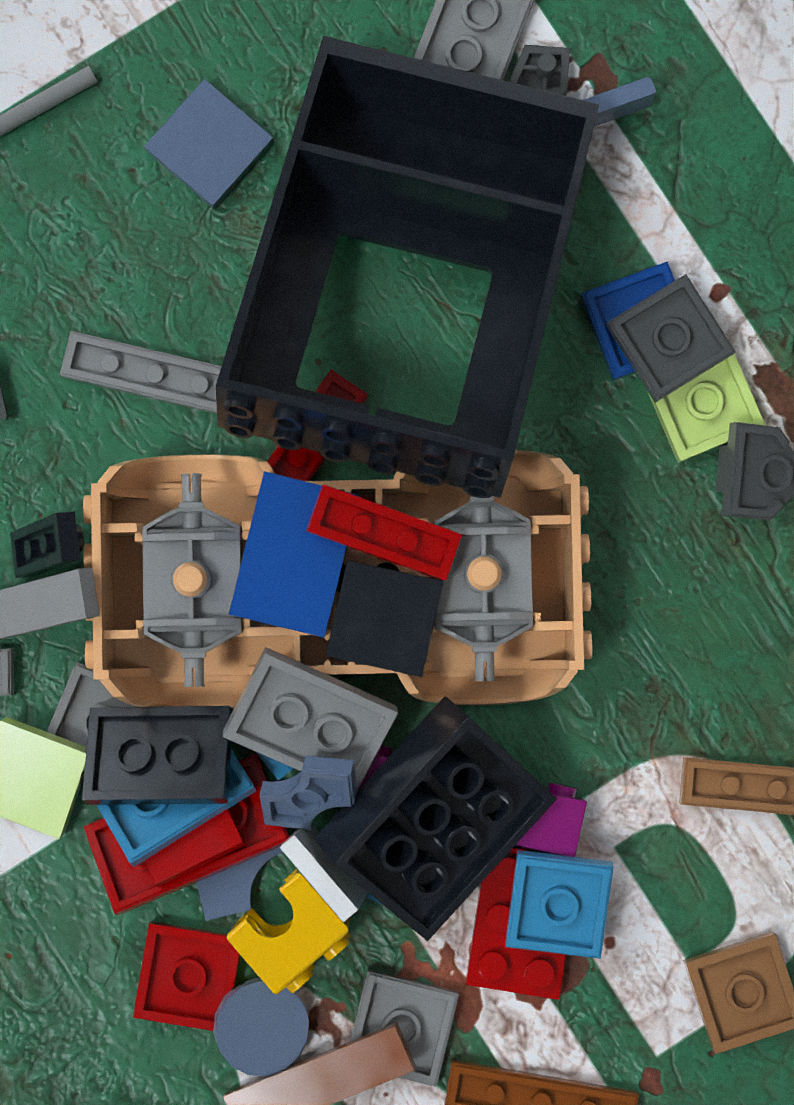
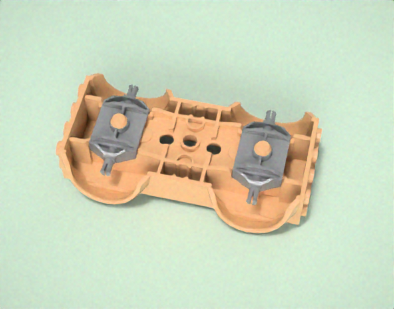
M515 450L501 498L495 496L490 498L473 497L465 493L463 488L447 484L429 486L419 482L415 476L396 472L394 479L305 481L317 485L325 484L341 491L357 494L360 498L462 534L447 580L443 582L423 677L326 656L340 592H335L324 638L228 614L263 473L266 471L275 474L267 461L251 456L221 454L171 455L133 459L110 466L98 480V483H91V495H84L83 498L84 523L91 524L92 543H85L84 568H92L100 613L99 617L86 619V621H93V640H86L85 665L86 669H93V680L100 679V682L114 698L138 707L230 706L231 709H234L265 647L325 674L397 673L408 693L414 698L426 702L439 703L446 696L455 705L511 704L552 696L566 688L578 670H584V660L592 659V634L590 630L583 631V612L590 611L591 609L590 583L582 582V565L589 563L590 560L589 535L581 534V518L583 515H588L589 510L588 487L580 486V474L573 475V472L561 458L550 454ZM346 547L342 564L346 565L347 560L371 566L391 562ZM391 563L398 568L399 572L435 579Z

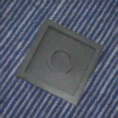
M687 274L606 324V327L655 403L736 353Z

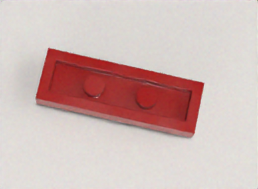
M325 484L321 485L305 531L441 581L447 580L462 537L460 533Z

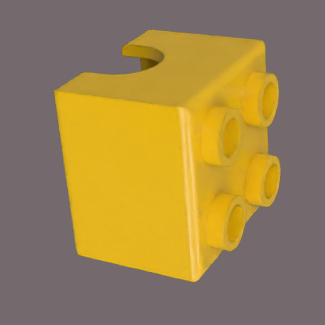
M298 868L284 879L286 883L279 888L280 892L292 906V920L282 925H273L263 920L256 910L252 908L234 924L227 934V940L274 994H279L285 988L291 994L294 993L312 977V971L315 968L313 963L323 955L327 961H330L350 943L348 939L351 934L348 930L351 917L343 922Z

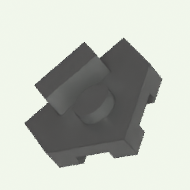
M740 422L730 423L728 446H719L715 492L723 493L722 516L771 520L783 509V505L794 496V451L789 446L790 441L780 427Z

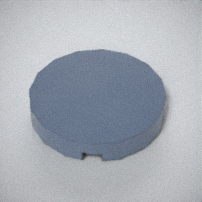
M254 978L244 982L245 984L239 985L235 990L232 989L223 997L215 1013L213 1033L220 1053L233 1068L247 1075L269 1076L285 1070L299 1057L307 1042L309 1019L304 1003L295 992L291 994L285 988L279 994H274L261 978Z

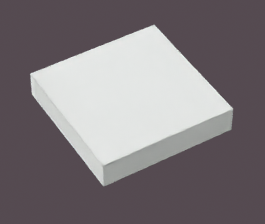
M313 824L311 830L298 828L282 844L281 850L343 922L346 921L360 908L368 892L333 864L314 840L319 831Z

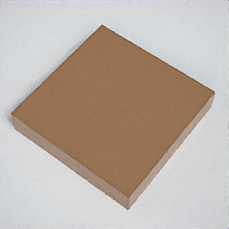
M772 931L683 960L712 1051L715 1054L794 1029V989L776 934Z

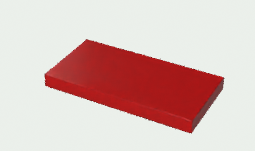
M256 753L239 760L257 791L229 808L245 846L160 888L155 884L145 861L135 867L130 864L104 818L83 826L115 915L119 916L279 848L290 837L287 827L266 825L264 823L260 791L263 781H268V778Z

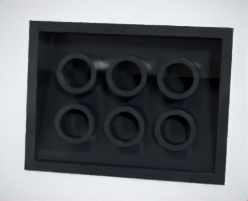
M444 696L358 790L355 804L352 807H342L314 840L334 865L428 942L557 798L448 697Z

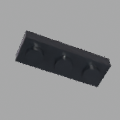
M75 511L54 513L10 532L15 578L34 577L81 560L80 552L83 550L84 536L81 526L76 524Z

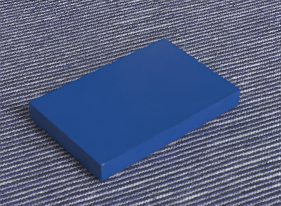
M264 471L229 615L325 637L346 546L305 532L321 485Z

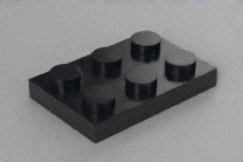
M230 706L90 708L82 800L87 805L228 804L231 740L223 737V729L233 710Z

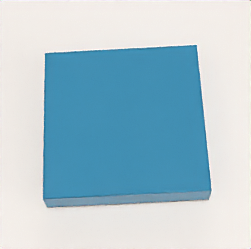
M517 850L505 939L506 947L601 959L614 868L611 861Z

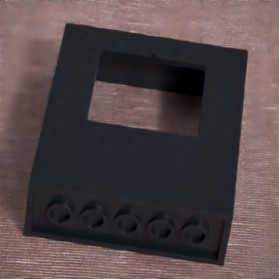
M323 36L217 379L218 427H222L229 434L240 438H251L253 435L272 440L275 445L287 450H298L301 447L317 451L324 458L335 462L352 460L364 463L373 471L382 474L400 472L412 475L419 482L429 486L447 484L463 488L465 493L473 497L490 498L495 496L501 498L519 438L599 104ZM347 236L490 273L491 282L456 419L452 425H444L377 408L375 416L369 415V405L302 389L296 385L335 247L340 237Z

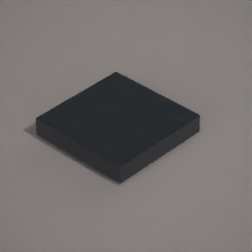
M347 560L326 656L423 677L444 581Z

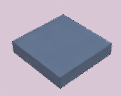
M204 79L147 142L144 148L148 154L215 210L274 144V139Z

